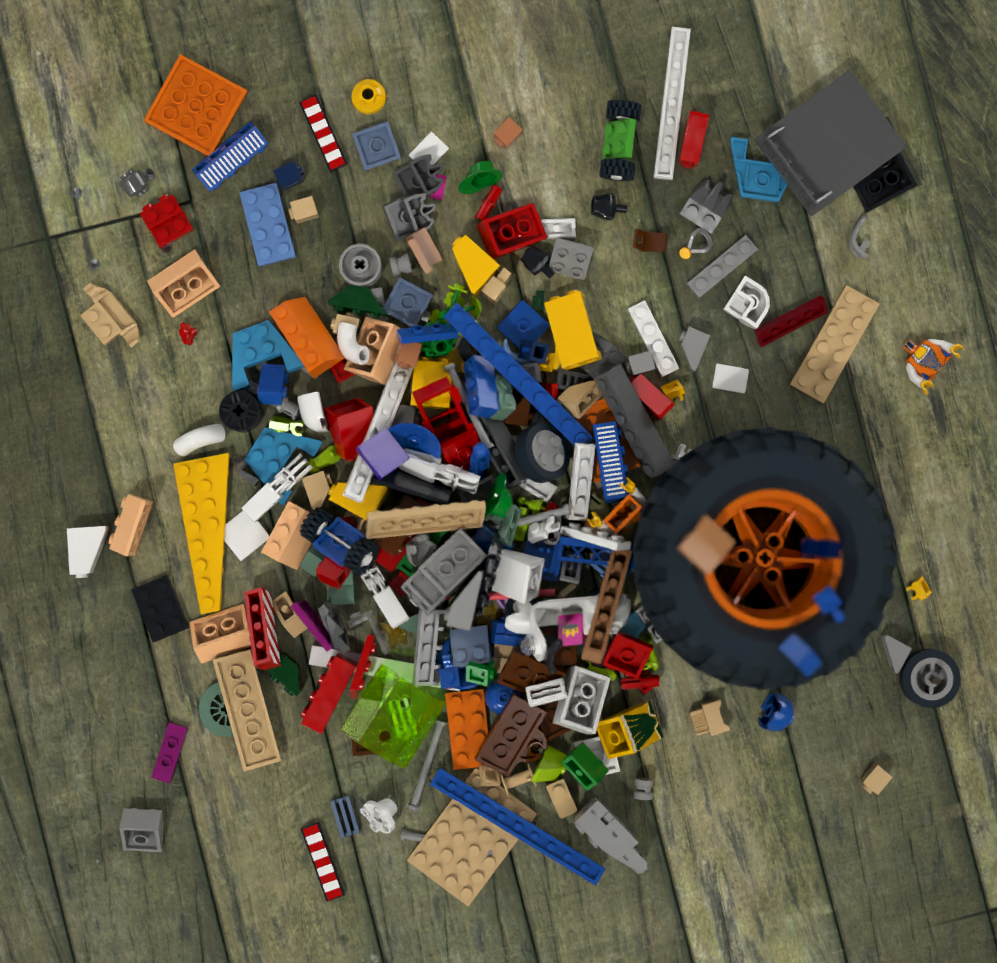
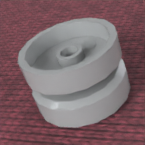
M351 245L344 250L339 260L340 273L349 285L370 288L378 282L382 275L381 259L375 249L369 245ZM363 264L364 269L358 268V266Z

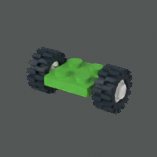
M613 99L607 102L606 118L613 122L606 123L603 159L601 160L599 175L601 178L615 181H632L634 179L635 163L623 159L632 158L635 123L640 121L641 104L638 102L622 99Z

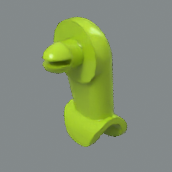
M329 446L314 459L311 458L306 467L311 464L313 468L309 472L315 474L320 472L321 469L338 462L341 457L338 456L335 446Z
M646 633L647 639L645 642L653 645V635ZM653 646V650L643 670L650 668L654 672L658 669L659 663Z
M583 660V663L587 666V668L583 669L611 678L610 681H614L617 678V675L614 673L615 670L599 668L591 665L590 661Z

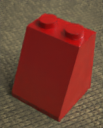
M359 398L323 408L338 456L345 461L357 459L359 453L356 451V448L363 444L374 416L373 407Z

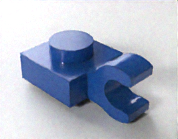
M831 586L813 596V600L824 616L830 613L837 624L845 620V616L838 608L842 605V602Z
M451 654L442 655L445 669L439 670L441 689L460 688V668H452Z

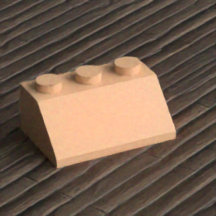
M195 249L147 281L154 295L172 318L220 287Z
M365 317L356 340L359 345L366 346L369 349V360L364 365L355 364L347 360L344 370L372 382L385 385L394 365L393 360L399 341L397 329L401 328L392 323Z
M128 494L127 497L123 498L121 503L123 510L121 515H118L116 518L115 526L117 527L115 533H112L110 536L109 544L111 545L109 549L124 556H135L153 501L132 494Z
M288 501L261 553L298 570L312 544L301 536L300 533L302 529L301 524H304L302 521L311 512Z
M244 603L189 622L193 649L201 664L251 647L247 612Z

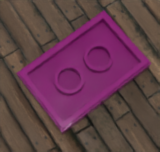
M302 598L290 607L326 652L332 649L333 645L331 644L329 632L308 603Z

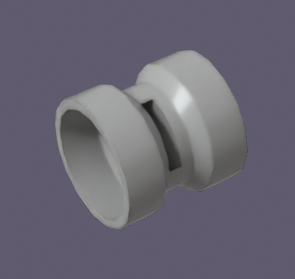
M404 254L400 258H389L394 277L399 276L400 271L405 273L412 272L408 254Z
M634 778L636 790L634 791L633 798L652 800L653 793L651 792V787L654 780Z

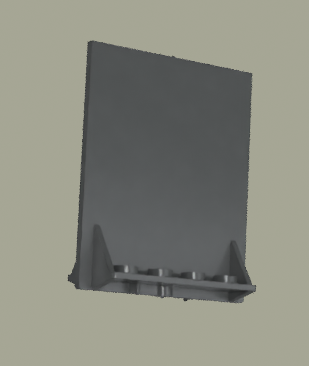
M850 69L755 138L756 143L779 172L781 178L793 191L792 195H796L810 216L815 215L907 147Z

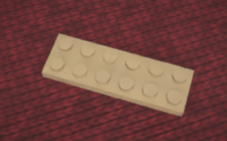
M846 285L793 377L790 386L824 404L876 312L879 303Z
M474 500L469 503L454 502L449 505L435 504L430 507L415 506L410 509L396 508L391 511H373L367 513L366 537L367 539L459 530L460 528L483 527L486 510L485 501Z
M251 649L213 659L243 771L281 761L256 667L253 666Z

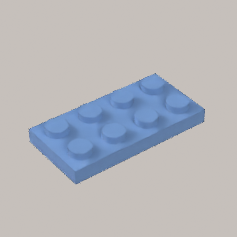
M277 183L239 192L258 266L261 267L296 258Z

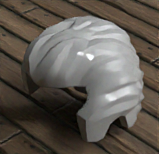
M429 533L416 534L406 544L408 560L415 567H420L434 554V551H437V544L430 541Z

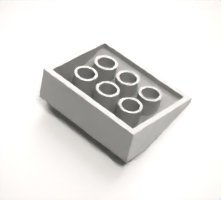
M479 570L452 603L451 607H447L444 620L448 621L447 626L470 631L483 570Z

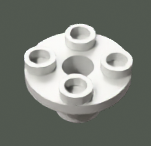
M385 798L379 802L367 801L360 809L362 815L370 822L369 826L374 832L381 831L389 834L395 829V822L392 816L398 809L391 799Z

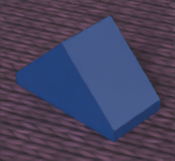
M793 633L778 647L807 677L822 664L817 655Z

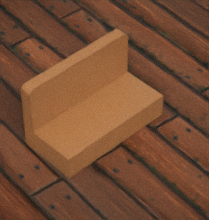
M425 227L405 237L425 274L432 271L431 267L442 261V257Z

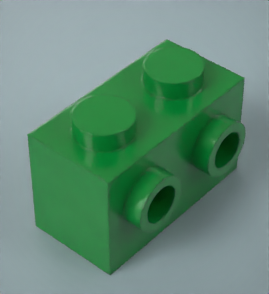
M584 742L573 748L561 761L563 766L586 791L597 785L609 771Z

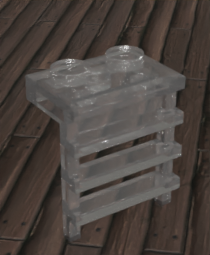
M375 608L364 613L362 610L351 614V619L347 621L349 627L352 628L368 620L384 655L388 654L390 651L388 647L390 640H385L383 634L386 631L385 629L380 630L378 623L381 621L379 618L375 619L373 615Z

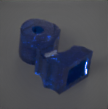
M802 538L801 557L816 556L817 558L841 559L842 542Z

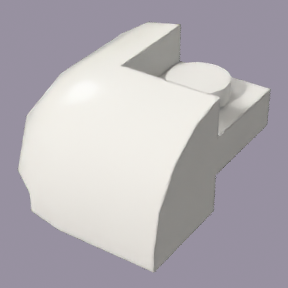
M745 276L723 310L737 318L742 324L757 329L769 310L770 298L767 290Z
M313 392L297 397L304 424L316 432H329L320 393Z

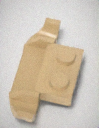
M92 283L85 286L83 290L93 299L92 301L95 304L80 316L99 340L106 346L117 336L121 335L131 348L140 340L137 322L116 296L107 289Z

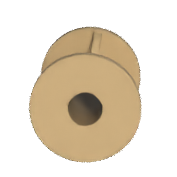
M529 762L527 763L529 769L506 778L500 773L507 796H510L508 789L531 781L533 773Z

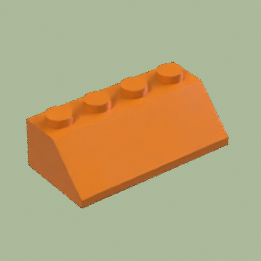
M306 297L284 301L269 311L313 378H316L345 358Z

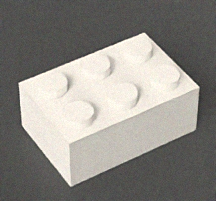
M577 666L568 667L564 680L568 698L558 701L552 723L587 735L595 734L611 678Z

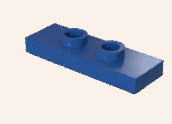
M435 323L431 326L416 325L412 328L397 329V337L401 344L455 339L458 338V331L451 324L441 325Z

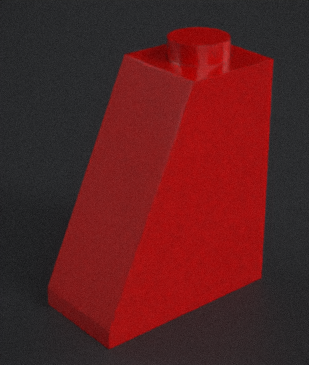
M695 111L689 112L678 164H682L683 168L693 169V167H697L699 164L709 114Z
M641 373L638 376L633 375L629 379L642 405L657 420H660L675 405Z

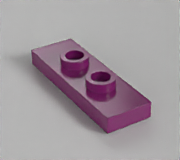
M172 722L168 723L151 778L171 783L188 727Z

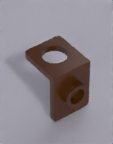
M635 229L633 248L642 252L666 251L667 233L644 232L640 229ZM639 235H640V238H641L640 244L638 243V237H639Z

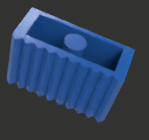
M262 364L258 387L259 404L282 405L283 398L287 397L285 383H289V372H286L285 365Z

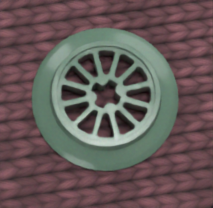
M219 682L211 685L200 699V719L203 725L213 734L231 737L233 736L231 725H228L227 712L222 710L225 707ZM219 695L222 702L217 700L215 697ZM212 702H216L219 706H212ZM211 709H218L219 711L212 714ZM221 714L218 720L214 718L215 715ZM223 716L225 717V725L220 723Z

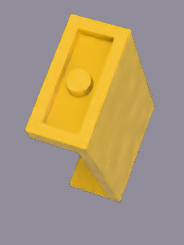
M578 290L569 291L563 297H551L548 302L544 303L561 366L567 371L602 360L601 352L597 350L585 308L583 300L585 294Z

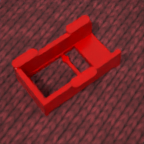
M447 376L411 392L424 419L422 426L433 433L438 441L445 435H449L452 439L472 428L475 429L473 423L467 421L461 408L462 398L457 387L451 385ZM449 391L455 407H451L449 410L429 419L422 403ZM456 410L458 411L459 417L433 428L432 421L449 413H454Z

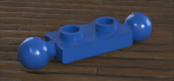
M480 442L473 447V453L470 457V472L479 475L480 480L487 477L486 469L490 467V450L486 444Z

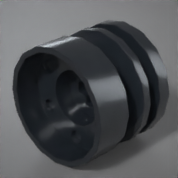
M231 392L223 398L219 406L221 421L226 427L236 432L246 433L253 431L259 426L263 418L262 404H259L258 399L248 392ZM241 406V409H244V413H241V415L239 416V414L236 413V410H239V407Z

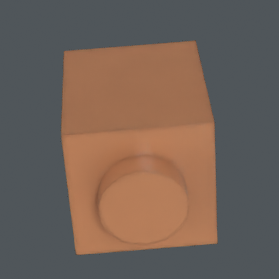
M508 117L493 133L495 138L493 141L501 149L504 147L508 150L523 134V129Z
M398 341L393 363L398 364L399 368L405 370L416 367L422 344H401Z

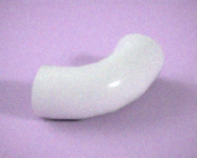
M339 322L337 342L341 353L348 361L359 365L366 364L369 360L370 352L366 346L357 343L356 332L358 327L353 324Z
M219 423L194 429L177 438L173 443V448L178 455L186 456L201 447L223 442L225 439V429Z

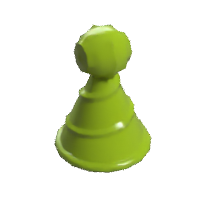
M519 496L516 499L517 505L527 506L534 514H538L541 510L545 511L546 509L543 507L544 499L526 500L524 496Z

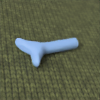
M507 339L503 340L502 348L517 363L521 365L533 363L529 360L517 358L518 354L510 350Z

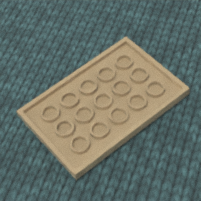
M477 767L465 781L468 785L529 822H532L537 815L536 811L509 792L510 796H507L505 788L501 785L499 787L480 786V775ZM451 799L424 838L407 858V861L469 907L518 841V838L456 800ZM489 850L492 851L491 857L487 856Z

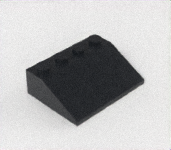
M885 117L890 123V125L893 127L889 117ZM904 149L853 187L867 213L923 184Z
M399 467L381 480L376 475H374L372 480L374 483L444 505H449L453 493V488L444 485L440 480L435 479L433 483H430L399 469Z

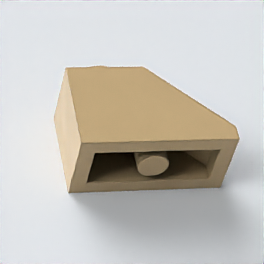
M595 380L569 386L557 400L572 417L580 419L602 396V393L597 387Z
M325 471L302 478L312 510H315L316 507L323 508L331 489L330 485L333 484L330 474H326Z
M286 591L272 601L273 608L283 627L294 638L308 629L290 607L294 604V601Z
M563 776L545 783L560 819L578 812Z

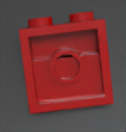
M169 194L160 197V202L155 205L152 203L147 204L142 208L143 212L140 213L147 228L161 249L194 231L174 195L169 196Z
M617 631L603 657L602 665L611 670L624 673L628 677L638 679L654 645Z

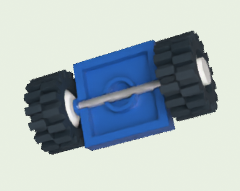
M316 507L302 521L304 524H301V536L313 543L312 545L316 550L339 566L343 567L345 565L357 575H362V573H366V570L369 571L371 569V565L375 564L374 560L378 558L379 547L367 539L366 535L341 518L337 517L335 519L331 513L322 507Z

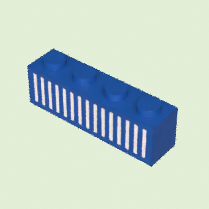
M250 121L196 165L192 171L209 192L216 190L226 178L232 177L239 167L248 164L256 153L259 154L264 151L269 143Z
M616 421L594 424L593 435L604 502L606 504L622 501L629 492H626L620 486V482L623 485L627 484L625 476L628 475L627 464H623L622 457H625L624 446L619 443V438H622L621 428L617 427Z

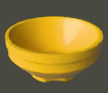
M362 80L353 88L351 95L352 103L363 114H375L385 105V90L375 80ZM366 89L374 92L373 97L369 100L364 99L362 96L363 91Z

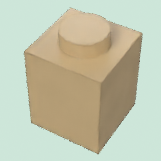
M312 196L290 202L289 214L291 219H295L297 224L319 217Z
M873 763L860 778V781L863 783L861 787L870 794L874 792L878 795L893 777L879 765Z

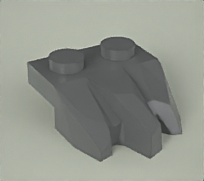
M431 154L410 161L408 165L392 172V175L404 196L426 193V199H428L440 189L444 182L442 178L436 177V175L443 171V163L430 165L432 157Z
M706 179L698 183L681 210L680 215L712 234L730 206L733 194L727 193L724 195L722 193L724 181H718L712 188L710 187V181Z
M426 193L400 197L382 205L395 241L398 242L405 239V237L423 227L429 230L434 224L435 220L429 218L428 214L435 210L436 203L424 204L423 201L426 199Z
M592 332L597 350L601 352L602 360L580 366V368L594 380V377L608 368L622 364L627 357L610 341Z
M326 601V603L318 608L321 620L330 634L333 647L337 650L340 649L345 654L350 650L347 630L343 627L340 612L331 603Z

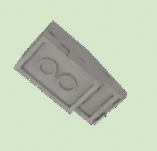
M460 528L401 586V589L408 595L409 601L415 607L422 609L428 616L487 561L488 556Z
M597 795L574 815L575 827L582 834L585 832L588 834L589 842L595 848L599 846L609 856L632 868L638 875L647 869L646 865L648 863L645 860V856L635 847L639 843L636 836Z

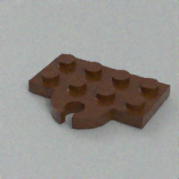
M512 693L474 757L475 761L509 777L518 761L528 763L540 759L542 754L539 751H532L530 749L534 744L541 745L542 749L545 750L547 748L546 737L539 728L547 713L546 709L540 706L530 707L528 700Z

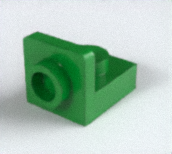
M491 660L488 665L469 661L466 665L467 682L488 687L490 682L496 678L497 669L495 668V661Z

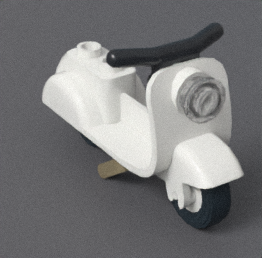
M571 583L558 594L557 599L537 602L536 599H532L524 604L509 598L505 604V628L514 633L526 634L524 641H521V652L525 653L526 656L533 654L539 662L545 660L549 672L555 674L557 669L553 663L554 655L563 645V640L557 639L555 641V638L549 634L543 636L539 627L558 625V616L582 613L583 632L585 635H588L601 587L591 590L587 597L565 598L576 589V584ZM620 594L610 634L620 631L628 621L631 611V600L627 599V594Z

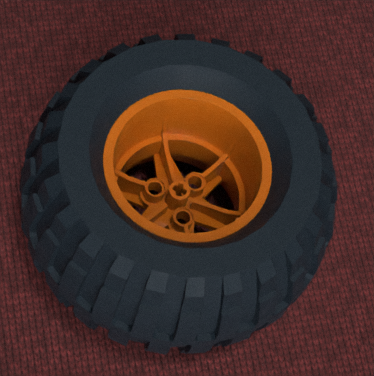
M774 427L737 430L703 442L675 461L674 465L653 486V491L639 515L638 529L632 549L634 552V580L641 597L640 600L646 616L655 627L663 642L694 669L712 676L725 684L751 687L758 690L777 689L778 687L788 686L794 688L809 683L813 678L823 675L828 676L841 667L843 661L851 656L855 657L865 646L866 638L874 630H878L883 620L884 614L882 612L887 601L889 599L892 600L895 583L892 582L895 566H898L897 549L893 547L892 534L895 533L892 520L890 516L886 515L883 508V497L875 485H871L864 476L865 471L853 460L845 458L837 447L811 438L807 433L792 430L785 431L775 429ZM753 507H769L782 512L762 534L744 510ZM704 515H707L720 528L732 518L742 544L732 546L720 561V564L741 568L728 594L724 592L718 583L714 570L705 575L677 549L686 534L692 532L700 518ZM793 519L804 531L809 542L811 554L782 548ZM771 536H775L778 540L777 545L771 547L768 543ZM741 551L747 554L745 562L738 560V554ZM762 553H764L765 556L764 562L762 560H759V557L763 556ZM810 567L807 579L801 589L791 599H788L781 570ZM770 570L776 573V578L773 581L767 579V573ZM761 582L776 606L757 609L739 604V602ZM831 586L842 602V605L838 608L845 616V620L839 624L835 622L830 613L824 616L813 600V596ZM792 633L805 643L822 661V664L809 677L778 649Z

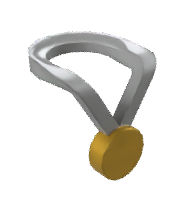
M697 228L691 234L688 246H684L680 250V256L683 259H689L692 253L708 252L713 244L712 238L706 230ZM697 233L703 234L707 240V246L702 249H691Z

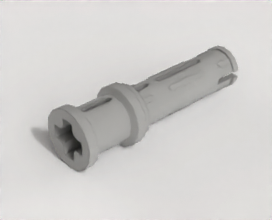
M250 381L251 387L245 391L258 398L259 385ZM288 397L283 398L282 405H272L277 408L276 410L279 413L283 412L291 416L294 421L300 415L299 405L289 401Z

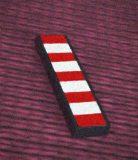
M317 95L300 101L299 104L330 173L347 166L348 164Z
M320 822L301 828L326 902L344 896L345 892Z

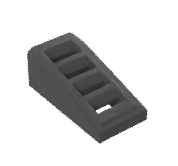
M559 369L556 383L559 390L565 391L570 386L571 376L575 377L574 385L578 384L579 378H582V383H585L586 379L593 381V379L587 374ZM564 375L567 376L566 386L562 385Z

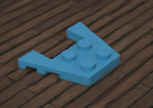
M731 137L730 146L740 197L778 203L787 183L781 178L772 163L745 159L748 139Z
M269 320L233 333V392L251 387L245 369L276 357H283L289 373L305 367Z
M264 427L244 460L266 485L275 480L274 477L286 466L297 447L315 457L323 442L303 436H295L286 432H276L274 429ZM291 489L288 492L285 491L279 503L284 506L293 491Z

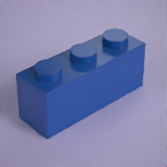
M473 355L463 363L469 414L490 418L499 411L494 367L484 357Z

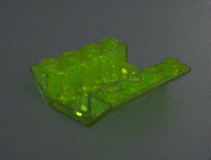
M381 663L340 730L358 744L388 762L406 768L443 710L446 702L431 693H426ZM404 698L411 700V704L407 708L400 706V702ZM383 731L390 733V737L386 741L379 739V735Z

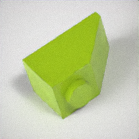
M548 745L539 759L531 781L534 783L553 781L557 779L559 774L563 775L566 768L561 761L567 755Z

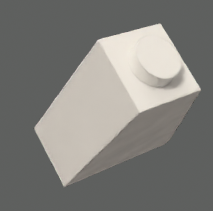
M109 526L67 529L70 575L76 574V578L88 577L87 574L94 572L110 530Z

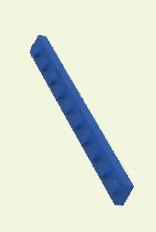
M455 303L443 316L574 446L575 443H590L594 439L458 303Z
M441 767L431 781L430 785L595 886L606 870L602 865Z

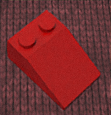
M534 202L485 219L477 225L487 254L493 260L548 238Z

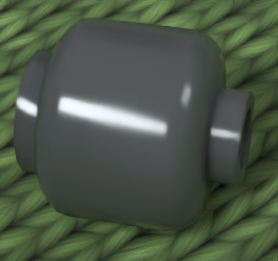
M132 168L120 177L122 179L120 186L129 197L137 196L139 198L147 192L145 188L149 185V182L140 170H133Z

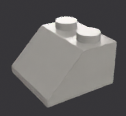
M123 808L119 826L123 850L162 852L164 827L162 810Z

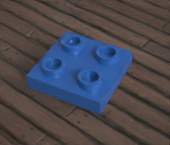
M526 540L524 554L545 559L541 579L557 582L561 561L557 560L559 543L547 545L541 540L531 544Z

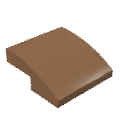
M704 515L700 518L692 532L686 534L677 549L705 575H708L725 557L735 541L713 520Z

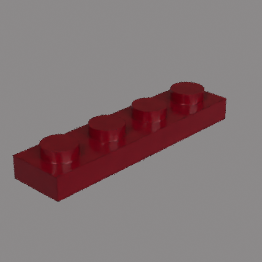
M820 295L754 329L758 345L763 347L827 314L828 309L825 299Z

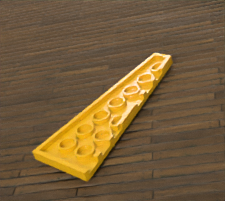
M230 453L173 463L201 614L221 611Z

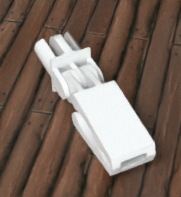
M407 448L404 449L410 459L399 466V469L430 483H433L435 479L440 480L444 485L452 487L453 491L455 488L473 494L477 492L480 476L462 470L463 465L461 468L451 464L445 465L441 463L440 457L436 458L426 453Z
M301 453L286 467L282 468L274 477L275 480L272 483L270 482L263 486L241 508L254 523L283 497L282 494L285 491L288 492L313 468L310 464L297 476L296 474L308 463L304 459L291 470L303 457Z
M376 563L373 565V568L369 571L366 570L365 574L362 573L360 575L369 591L372 590L374 592L373 598L393 629L410 619L389 585L386 586L384 583L386 579Z

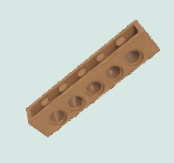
M630 550L611 551L581 656L582 659L598 664L602 661L632 554Z

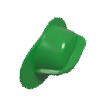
M491 160L477 162L470 168L468 177L460 182L459 191L462 194L478 192L498 183L502 179V173L494 168Z
M504 473L499 474L493 483L488 500L485 503V516L493 514L504 518L511 508L512 495L505 488L506 475Z

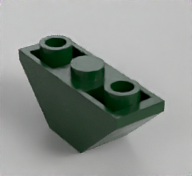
M349 285L330 298L327 303L333 307L334 311L344 313V310H349L351 314L362 316V313L369 314V317L380 319V316L387 317L388 314L375 293L368 287Z
M279 653L281 666L267 669L270 673L269 677L276 683L281 682L285 686L284 690L289 695L298 696L301 693L300 665L287 653Z

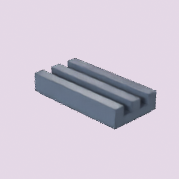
M350 796L331 800V806L341 838L360 833ZM343 801L347 802L354 830L350 828ZM336 803H339L347 832H344Z

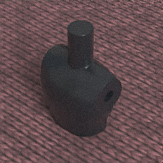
M613 194L594 195L592 197L591 215L603 220H613L615 212L627 213V206L617 205Z
M534 245L520 259L534 276L542 271L550 279L555 274L547 266L551 258Z

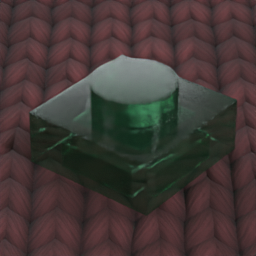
M536 291V295L532 296V307H536V312L544 311V291Z

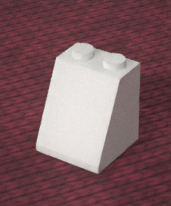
M502 548L501 554L497 553L495 560H499L497 571H492L491 578H495L492 590L524 604L539 596L545 559Z

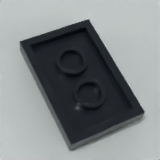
M168 575L131 590L153 643L190 628Z

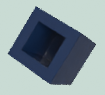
M294 161L273 170L283 191L304 182L301 176L305 174L300 164L296 166Z
M522 339L517 358L545 364L549 345Z

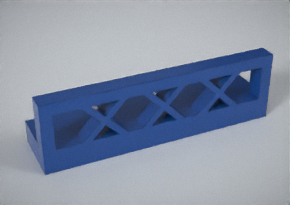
M560 537L557 560L607 566L608 562H604L599 557V554L604 550L611 552L612 549L576 538ZM563 545L571 546L576 553L570 558L562 557ZM633 545L630 546V551H632L631 563L628 565L630 569H634ZM575 547H582V548H581L579 551H577ZM584 548H590L595 555L587 560L579 552ZM594 549H599L601 551L596 553ZM576 555H578L581 559L573 558V557L576 556ZM597 557L600 561H595L593 559Z

